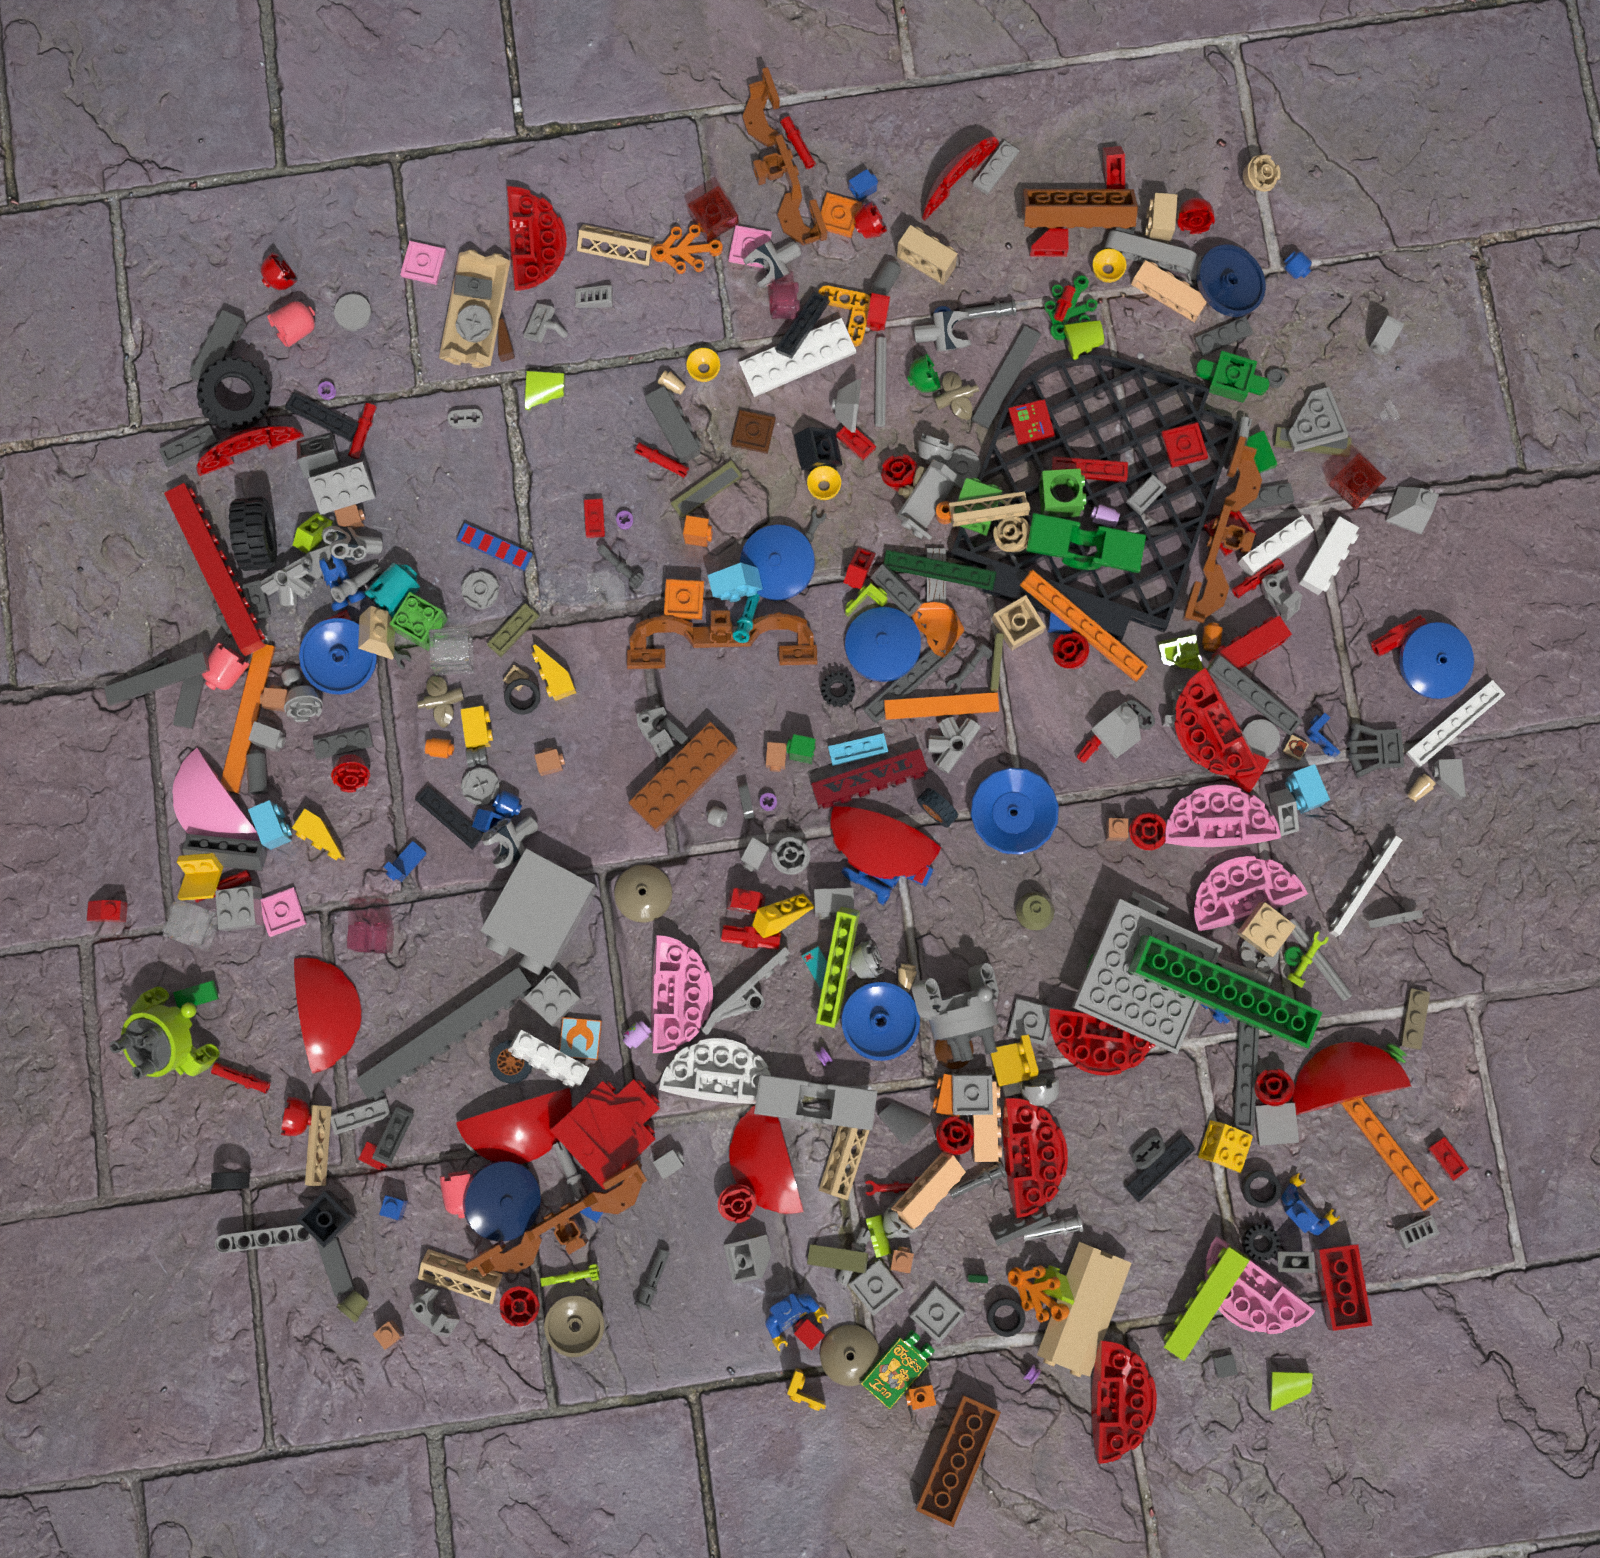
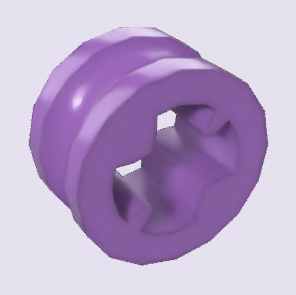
M325 381L318 386V393L323 399L330 400L335 397L336 388L332 383ZM325 387H326L327 389H328V387H330L329 390H330L331 392H330L329 394H327V393L324 392L323 389H324Z
M621 511L616 517L618 527L629 529L632 526L633 516L630 512ZM627 516L630 521L622 524L620 518Z
M765 793L760 798V806L765 811H772L777 806V799L773 794ZM767 797L769 800H774V802H772V806L770 807L768 805L764 806L763 802H765L764 799Z
M821 1047L819 1052H814L824 1067L828 1061L832 1062V1059L823 1047Z
M1034 1364L1029 1367L1023 1376V1379H1028L1030 1384H1033L1041 1373V1369H1036Z

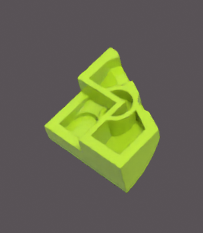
M1100 320L1064 325V332L1069 342L1068 349L1073 360L1078 359L1079 354L1082 352L1088 353L1093 348L1104 344V333Z
M527 371L525 410H531V407L541 403L542 405L546 404L551 399L563 397L565 389L564 373Z
M1195 634L1157 642L1162 663L1177 665L1181 668H1189L1198 672L1203 669Z
M882 1214L867 1218L866 1222L876 1258L891 1254L889 1239L885 1236L886 1232L883 1227Z
M1271 1371L1270 1411H1274L1311 1393L1313 1373Z

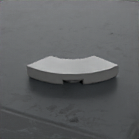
M1422 910L1387 916L1370 920L1369 925L1370 928H1377L1422 918L1423 913Z

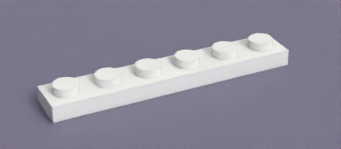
M1493 680L1490 681L1406 754L1418 768L1421 767L1501 699L1505 693Z
M1394 836L1384 842L1382 846L1384 848L1381 855L1377 854L1372 861L1373 867L1371 870L1367 869L1361 879L1364 881L1360 886L1357 885L1351 893L1352 899L1350 902L1346 901L1341 908L1342 914L1339 918L1336 917L1330 925L1332 929L1329 933L1335 937L1342 933L1402 842L1401 838Z

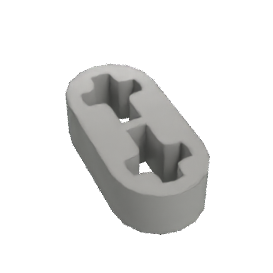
M478 409L454 410L449 413L447 418L449 425L454 429L478 428L484 423V417ZM474 415H477V417L479 418L476 420V422H473V420L471 419L474 417ZM455 416H458L459 419H464L458 420L457 424H455L453 421L455 419Z

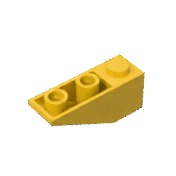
M536 644L533 645L535 651L532 652L535 662H539L541 665V669L538 670L542 680H547L549 686L545 688L549 697L553 696L554 700L557 701L575 694L576 690L568 671Z
M304 809L292 827L297 831L295 835L304 841L306 838L313 841L311 845L320 851L322 848L329 851L327 855L337 861L340 858L344 861L345 857L325 821Z
M803 893L757 909L752 926L763 938L777 934L812 910L814 905Z

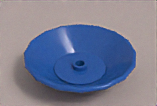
M1009 767L993 772L979 784L972 798L971 818L976 833L988 846L1001 853L1021 855L1037 850L1050 839L1058 824L1059 805L1054 790L1042 776L1028 769ZM1015 810L1017 812V815L1012 816L1010 814V811Z

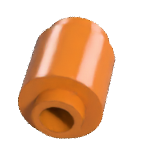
M943 501L936 507V519L941 524L951 523L950 502Z
M1208 623L1207 626H1204L1202 637L1203 650L1215 652V650L1221 647L1223 628L1219 627V624Z
M440 738L426 740L425 754H429L430 757L449 759L450 755H453L454 744H451V740Z

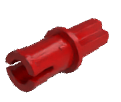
M1070 285L1064 287L1062 296L1057 301L1058 307L1054 314L1055 320L1062 322L1068 308H1071V301L1076 291L1074 287Z
M1095 734L1090 740L1086 741V745L1076 756L1082 763H1086L1090 756L1099 750L1098 747L1102 742Z

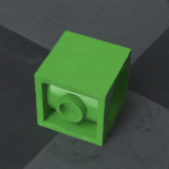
M1081 469L1042 471L1039 479L1042 515L1052 517H1075L1080 515L1081 511L1084 510V505H1086V493H1082L1083 486H1085V477L1081 475ZM1057 485H1064L1073 491L1075 497L1070 502H1060L1052 496L1050 489Z
M966 478L957 502L1001 495L1002 490H999V487L993 484H982L976 478ZM994 501L991 507H997L999 501ZM975 504L972 508L973 511L986 509L981 504ZM955 507L954 512L957 514L967 512V510L962 507ZM992 521L961 525L960 527L987 536Z
M409 592L390 625L397 634L429 651L448 619L441 609Z

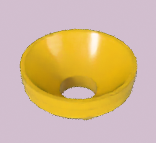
M1115 249L1101 250L1093 259V272L1103 282H1115L1125 273V257ZM1105 265L1112 266L1113 272L1111 274H1106L1103 271Z
M708 348L694 350L687 359L688 373L694 380L699 382L711 381L718 375L720 370L718 355ZM701 364H707L709 371L701 373L698 368Z
M820 466L810 472L807 479V487L813 497L819 500H829L838 494L841 488V478L839 473L832 467ZM826 481L830 487L828 490L822 491L818 487L819 483Z

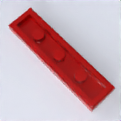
M1053 456L1051 470L1081 469V475H1084L1085 479L1126 482L1128 462Z

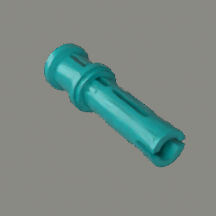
M759 594L748 596L742 617L737 620V629L733 632V639L739 643L749 641V632L753 629L754 625L752 620L760 600Z

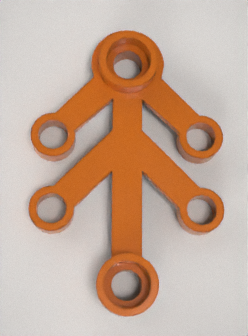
M692 225L682 242L677 247L670 248L676 239L682 237L681 228L676 226L671 229V235L663 244H657L652 248L651 256L656 262L665 261L678 274L685 273L686 265L682 261L677 262L671 256L678 255L689 263L696 272H702L704 270V262L700 259L696 260L690 254L709 252L712 256H719L723 252V245L719 240H712L709 244L689 246L694 238L698 237L701 233L698 225ZM697 229L698 232L693 233L692 230ZM675 231H679V232H680L679 235H674L673 233H674ZM717 244L718 248L714 249L712 245ZM662 250L663 254L659 255L657 251ZM696 264H702V267L697 268ZM678 266L684 267L682 270L677 269Z
M1042 1265L1028 1271H1023L1019 1267L1011 1269L1008 1273V1281L1013 1287H1017L1022 1301L1021 1305L1025 1311L1035 1308L1036 1319L1041 1323L1047 1321L1049 1313L1046 1309L1042 1308L1041 1300L1051 1308V1315L1054 1320L1062 1321L1068 1317L1069 1308L1067 1305L1056 1303L1042 1292L1047 1289L1055 1290L1059 1288L1060 1280L1057 1277H1051L1047 1281L1032 1284L1027 1279L1033 1277L1039 1279L1046 1275V1270ZM1026 1289L1029 1291L1031 1298L1028 1297Z

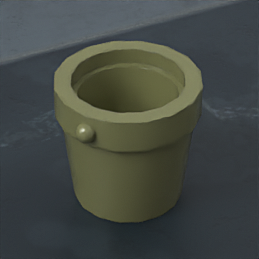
M354 1290L342 1302H339L336 1307L356 1323L369 1302Z

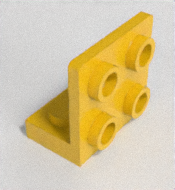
M215 854L178 856L177 863L184 871L185 876L177 898L180 901L213 898L223 870V866Z
M1029 1034L1021 1036L1019 1043L996 1047L998 1051L990 1053L999 1086L1037 1079L1038 1067Z
M1210 1120L1198 1158L1217 1163L1241 1173L1253 1136L1227 1124Z
M795 1368L787 1389V1394L790 1395L789 1399L797 1403L805 1401L808 1403V1407L817 1411L820 1408L825 1409V1401L798 1391V1389L802 1390L806 1378L803 1376V1370Z

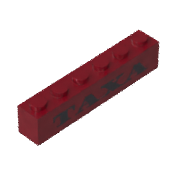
M920 748L811 783V788L818 808L828 809L834 806L833 803L839 801L846 803L851 801V797L854 796L865 797L870 795V791L876 789L878 792L888 789L889 785L896 784V786L907 783L906 780L914 778V780L925 777L924 774L928 772Z

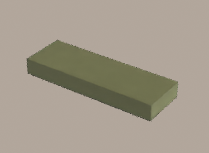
M524 603L492 637L487 646L499 657H502L540 616Z
M997 633L994 639L990 693H997L999 687L1004 636L1001 633Z
M810 1244L807 1264L866 1273L869 1253Z

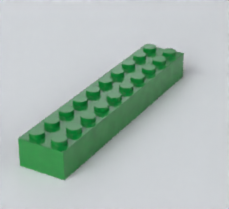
M1150 935L1141 936L1127 971L1300 1048L1309 1049L1323 1013Z

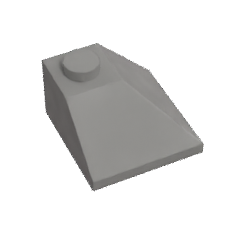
M857 379L838 390L837 398H833L832 409L835 410V418L854 433L856 430L862 379Z
M1398 487L1385 522L1421 535L1434 510L1439 494L1423 488Z
M1126 702L1113 710L1091 729L1115 759L1141 740L1138 716Z
M767 1235L724 1245L733 1284L763 1277L771 1257Z

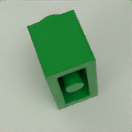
M793 734V738L788 739L786 748L789 759L812 764L816 739Z

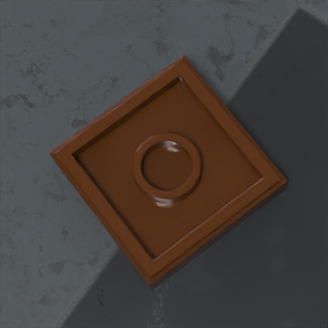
M739 409L731 446L768 454L776 417Z

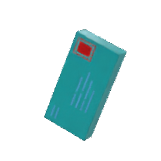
M816 947L802 955V958L820 990H822L827 961L820 948Z

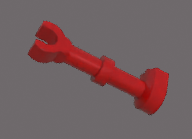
M866 1181V1184L873 1186V1191L866 1192V1195L871 1196L876 1192H894L896 1194L899 1191H907L914 1183H899V1181H896L894 1184H876L874 1181Z

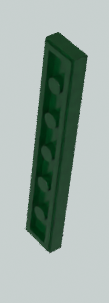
M886 550L883 563L894 571L992 591L997 575L995 571Z

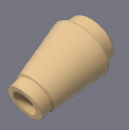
M665 370L657 382L661 385L660 387L665 386L666 390H671V392L678 393L679 395L686 388V385L671 371L667 372Z
M1423 774L1418 777L1407 796L1416 802L1432 791L1436 783L1429 776Z
M901 963L900 968H898V986L909 993L917 973L915 971L916 966Z

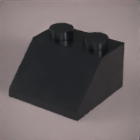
M808 427L794 434L801 470L812 471L820 466L834 468L843 465L835 430Z
M325 1190L296 1220L325 1248L341 1235L357 1217L330 1190Z

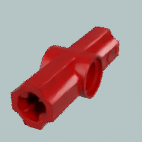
M1420 615L1405 624L1394 627L1387 634L1370 643L1373 652L1380 657L1394 648L1402 647L1407 636L1419 626L1428 624L1427 621Z
M723 925L721 942L740 944L747 948L758 949L761 947L779 950L781 933L763 938L754 927L744 926V928Z

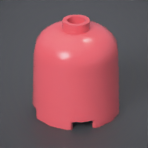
M293 301L267 316L271 327L275 325L279 331L276 334L286 347H290L311 333L315 327V320L313 318L315 313L310 306L306 307L299 301Z
M221 642L217 643L207 658L210 671L202 674V677L206 680L205 684L213 690L216 688L221 690L230 689L250 665L249 662L244 661V657L233 649L229 648L227 650L224 648V644Z
M467 1170L448 1173V1178H445L444 1175L439 1176L443 1204L448 1213L458 1215V1218H465L463 1212L464 1191L468 1181L478 1170H473V1174H468Z

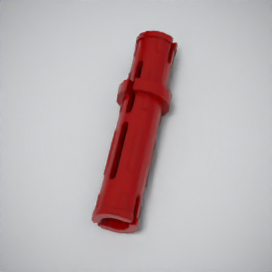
M790 116L783 118L780 124L787 134L788 141H791L806 170L813 168L816 162L803 141L800 130L795 127Z
M365 403L361 418L358 419V428L348 456L353 459H360L368 431L373 425L372 420L377 409L373 404Z
M641 442L638 443L634 453L648 459L650 463L654 462L682 478H685L688 474L689 467L659 453V450L656 448L652 449Z
M1276 558V560L1252 576L1244 578L1243 582L1232 588L1234 596L1239 599L1248 591L1255 590L1265 576L1275 574L1284 568L1282 560Z
M246 869L220 880L216 891L231 889L252 881L249 871ZM195 899V901H196L197 903H199V902L202 901V900H205V899Z
M215 1062L211 1070L213 1075L244 1085L246 1089L252 1088L264 1094H267L271 1082L259 1079L252 1073L246 1074L218 1062Z

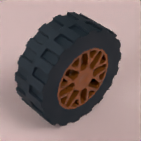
M926 788L917 798L920 807L944 827L948 828L959 815L943 796L931 788Z
M507 1040L499 1043L493 1049L494 1051L491 1053L489 1060L490 1070L498 1080L504 1083H520L528 1078L527 1076L531 1074L533 1067L526 1060L518 1059L508 1051L512 1040Z

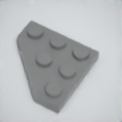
M1330 387L1310 393L1308 400L1290 429L1288 439L1294 452L1348 438V431Z

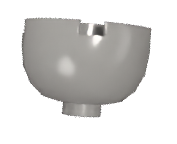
M1038 1074L1037 1079L1020 1082L1022 1097L1034 1106L1048 1107L1059 1095L1058 1076L1054 1078L1053 1074Z

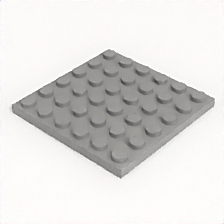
M1117 899L1072 1007L1172 1053L1178 1054L1199 1003L1127 972L1141 936L1150 935L1213 964H1216L1223 946L1124 900Z

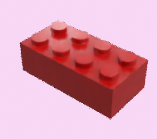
M1280 615L1276 618L1271 616L1263 621L1259 628L1254 626L1249 629L1243 638L1238 636L1227 645L1228 647L1223 645L1215 650V653L1211 655L1212 659L1209 661V664L1219 654L1238 670H1241L1284 644L1292 633Z
M1358 1244L1314 1249L1328 1330L1337 1331L1372 1326Z

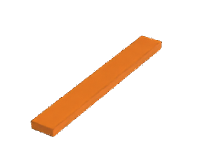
M1033 569L1021 582L1020 586L1076 633L1084 636L1089 644L1135 682L1139 680L1148 666Z
M265 644V647L253 652L221 779L228 792L238 794L240 792L246 768V755L249 754L252 744L248 739L253 723L258 720L261 708L260 695L264 693V688H266L276 648L272 645Z
M1362 1098L1340 1103L1422 1211H1425L1439 1200Z

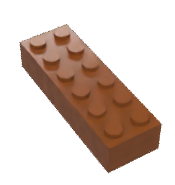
M1023 189L1022 213L1024 227H1103L1107 229L1111 227L1125 229L1136 227L1138 205L1134 189Z
M709 722L628 802L629 806L657 833L738 753L737 747Z
M965 1394L961 1395L916 1503V1511L954 1527L1001 1414L998 1409Z

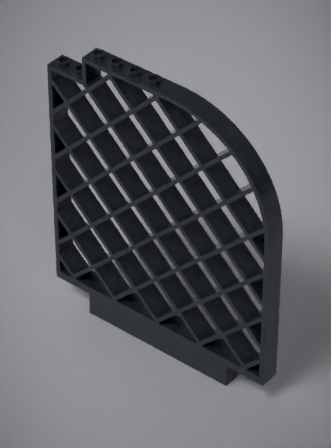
M1082 355L1075 360L1070 357L1051 363L1025 380L1006 404L978 480L982 483L1002 473L1011 493H1017L1019 490L1009 472L1010 469L1031 460L1040 477L1045 469L1039 456L1061 447L1065 457L1075 458L1068 443L1087 434L1091 435L1101 454L1093 458L1095 460L1113 461L1112 458L1134 449L1145 471L1127 478L1126 482L1114 481V485L1094 494L1085 479L1083 492L1086 493V505L1090 504L1092 509L1094 506H1098L1097 500L1116 491L1120 492L1130 513L1119 517L1116 527L1134 520L1140 534L1146 535L1144 550L1149 549L1159 571L1137 581L1133 572L1123 570L1130 585L1107 595L1096 573L1105 568V566L1095 570H1082L1062 579L1052 556L1038 554L1018 564L1013 552L1004 551L1011 564L1010 566L979 555L996 547L995 539L974 548L963 527H960L950 558L981 569L997 572L993 591L979 588L978 591L1012 603L1026 595L1037 612L1049 615L1051 611L1020 586L1029 573L1023 569L1045 560L1055 581L1042 578L1119 641L1123 639L1129 621L1164 633L1171 619L1239 422L1230 416L1223 417L1217 415L1213 410H1203L1210 391L1205 385L1190 383L1185 378H1176L1168 372L1153 370L1148 365L1141 366L1127 360L1104 355ZM1091 365L1101 385L1079 394L1066 368ZM1101 365L1121 369L1128 373L1108 381ZM1059 371L1072 398L1049 407L1037 381L1050 373ZM1144 378L1172 388L1152 396ZM1134 379L1145 400L1123 409L1113 388ZM1031 387L1037 401L1045 399L1057 440L1037 449H1034L1031 442L1025 443L1023 445L1027 453L1005 463L996 446L997 440L1014 433L1012 425L1002 429L1007 414L1009 415L1008 408L1013 407V404L1021 394ZM1105 392L1115 413L1094 423L1083 401ZM1187 392L1202 397L1198 411H1196ZM1178 394L1188 416L1167 425L1156 403ZM1076 405L1086 427L1064 436L1054 414ZM1149 407L1159 429L1137 438L1127 416ZM1119 420L1130 442L1108 451L1098 429ZM1201 420L1229 429L1230 432L1211 440ZM1191 422H1198L1206 451L1216 468V472L1214 475L1196 482L1188 464L1179 466L1188 486L1168 496L1163 491L1158 496L1159 500L1153 502L1141 514L1144 515L1163 506L1174 529L1152 538L1141 515L1126 503L1131 497L1126 487L1147 477L1150 478L1152 475L1158 479L1156 473L1169 468L1170 463L1167 460L1152 467L1142 444L1160 437L1161 431L1181 427ZM1226 442L1220 458L1215 446ZM993 455L998 466L986 471ZM1039 483L1020 492L1025 491L1026 497L1039 492ZM1211 484L1205 499L1200 489ZM1050 489L1052 496L1060 501L1055 489ZM1193 493L1202 511L1201 515L1185 524H1181L1171 502ZM1021 497L1013 498L1010 504H1013L1015 502L1017 504H1021ZM999 501L997 507L1005 506V504ZM1029 512V515L1023 517L1031 526L1032 516ZM1060 517L1062 519L1070 520L1069 517ZM993 520L991 522V526L994 530L995 526L997 527L999 525L997 520ZM1197 526L1190 542L1185 531ZM1178 535L1187 556L1184 560L1166 567L1156 544ZM961 539L963 540L967 550L959 548ZM1070 541L1069 548L1074 546L1078 555L1088 556L1083 545ZM1182 568L1177 584H1175L1170 573ZM1089 575L1099 597L1067 585ZM1163 577L1172 595L1171 602L1151 610L1140 587ZM1133 591L1143 612L1112 602L1111 600ZM1167 611L1165 619L1155 617Z

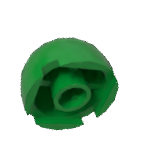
M928 354L916 358L911 363L909 368L910 375L907 376L910 386L914 385L918 391L923 393L934 392L941 388L938 373L933 368L935 365Z

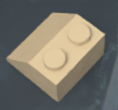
M370 606L360 615L358 649L389 659L394 658L395 631L390 625L392 618L388 611Z

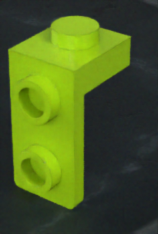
M870 584L868 587L864 586L858 592V598L855 601L853 599L850 600L845 606V615L849 617L867 596L873 599L880 607H884L888 601L887 593L880 587L877 589L873 584Z

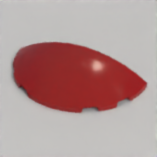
M988 137L966 147L945 165L928 193L922 216L924 221L950 196L951 187L970 168L975 170L999 146V141L996 137Z
M507 186L508 234L514 290L521 291L534 288L555 274L564 259L567 237L561 217L556 215L552 205L543 197L538 198L532 195L527 189Z
M259 426L239 431L226 437L209 449L199 460L196 466L197 473L200 477L234 464L233 456L264 444L270 450L302 438L304 433L299 429L286 426Z
M1205 667L1187 682L1177 700L1175 729L1182 748L1196 764H1200L1215 774L1244 776L1260 771L1261 768L1236 718Z
M833 807L830 828H832L833 842L839 852L842 851L848 858V863L868 875L883 879H893L895 876H905L907 878L916 875L927 865L930 866L941 850L938 844L920 831L889 816L853 807Z
M295 958L294 977L298 1013L311 1072L314 1074L332 1067L342 1056L350 1051L355 1043L354 1039L361 1027L362 1008L354 984L348 980L343 974L344 972L339 968L319 959Z
M1049 1008V1027L1057 1049L1064 1058L1082 1071L1104 1076L1121 1074L1122 1071L1139 1065L1145 1060V1056L1150 1049L1155 1047V1044L1084 1012Z
M1343 1042L1322 1049L1303 1066L1295 1084L1293 1103H1295L1296 1115L1332 1107L1335 1104L1371 1095L1376 1096L1412 1086L1402 1066L1384 1050L1361 1042Z
M570 1088L456 1122L457 1128L464 1141L477 1154L490 1161H510L523 1164L536 1160L549 1152L553 1147L552 1145L558 1142L550 1128L572 1108Z
M1005 1098L1003 1112L1004 1160L1012 1206L1016 1218H1020L1039 1211L1040 1207L1046 1202H1050L1056 1196L1061 1180L1066 1175L1068 1151L1061 1128L1057 1127L1052 1116L1045 1109L1034 1106L1027 1100Z
M754 1105L740 1119L734 1130L729 1150L733 1177L737 1184L749 1187L756 1196V1204L766 1210L782 1214L804 1212L779 1118L754 1114Z
M1100 1340L1092 1381V1429L1098 1464L1121 1459V1456L1129 1450L1136 1449L1144 1440L1143 1435L1147 1428L1152 1426L1157 1405L1155 1383L1153 1377L1148 1373L1144 1361L1136 1353L1125 1348L1123 1345Z

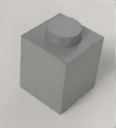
M671 1150L654 1161L653 1164L661 1177L666 1179L683 1168L682 1162L685 1160L679 1151Z

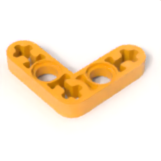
M832 286L821 287L818 292L819 294L823 295L829 292V306L852 310L848 333L852 340L851 336H854L855 329H858L859 338L856 341L852 340L854 347L862 344L867 325L870 296L866 293ZM835 293H837L836 301H834ZM848 295L850 298L849 302L842 303L839 299L840 296ZM862 299H865L864 306H860ZM856 316H862L864 322L857 324L853 319Z

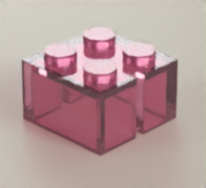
M354 922V925H348L347 949L353 952L371 953L372 950H375V953L393 954L394 930L389 928V925L374 923V926H370L365 922Z

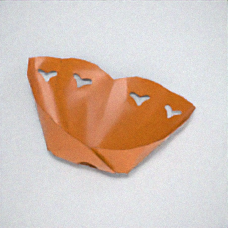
M940 602L924 603L917 610L922 615L918 619L919 614L916 611L912 616L918 630L926 635L927 643L934 654L945 657L965 631L964 626L956 611L949 609L948 605Z

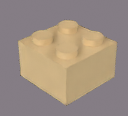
M1155 193L1153 199H1150L1149 207L1146 210L1148 223L1145 226V235L1148 236V239L1170 244L1176 223V194Z
M1026 595L994 613L992 621L998 631L1004 634L1003 639L1011 651L1042 634L1046 628Z
M1259 902L1236 934L1266 957H1274L1296 925L1266 902Z

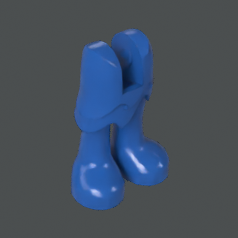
M331 554L336 568L330 570L324 557L319 559V565L324 581H326V586L329 584L332 589L335 586H339L337 582L338 577H340L342 583L345 579H350L344 561L335 558ZM357 590L354 595L348 596L351 604L366 597L365 593L361 590ZM346 598L342 603L334 600L331 607L333 611L349 605Z
M843 867L841 871L843 876L851 882L860 884L873 891L877 895L878 903L883 906L892 892L890 888L894 889L900 879V876H895L893 879L875 877L888 886L886 887L867 878L871 875L860 870L858 873H855Z

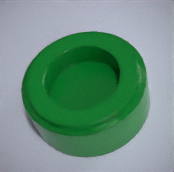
M1289 947L1285 950L1283 959L1287 965L1297 966L1302 961L1301 957L1304 953L1298 947Z

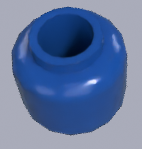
M1294 251L1284 261V269L1294 279L1300 277L1304 279L1312 271L1309 268L1312 265V261L1302 251L1297 253Z
M502 791L500 794H496L492 807L496 814L511 819L514 814H519L522 805L519 804L520 799L517 795Z

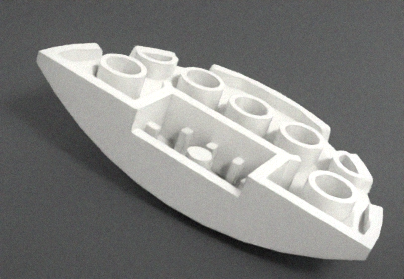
M711 1038L700 1040L697 1044L685 1047L678 1052L669 1066L666 1067L661 1078L659 1090L703 1100L756 1104L760 1074L769 1076L771 1074L765 1061L759 1055H755L746 1045L729 1039Z

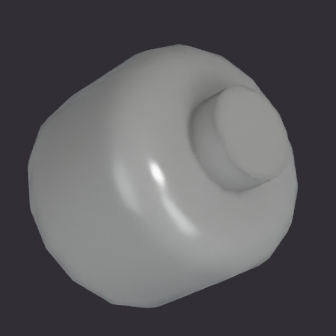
M287 668L281 674L283 685L286 688L292 689L300 686L302 683L300 671L296 668Z
M714 806L711 810H708L707 821L709 824L716 827H722L728 817L725 809Z

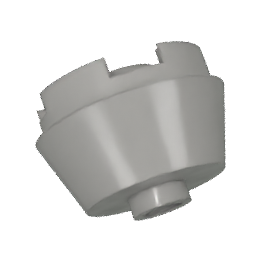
M922 434L920 441L918 440V457L926 459L925 463L931 464L933 459L945 464L953 454L954 444Z
M298 686L288 692L284 710L287 713V717H293L294 721L307 722L310 721L309 717L320 716L323 703L314 688Z
M794 836L784 837L774 845L772 861L780 872L788 875L797 874L807 867L810 861V850L802 839Z
M871 940L867 942L862 941L852 951L850 966L859 978H876L885 971L884 967H880L882 957L876 945L871 946Z

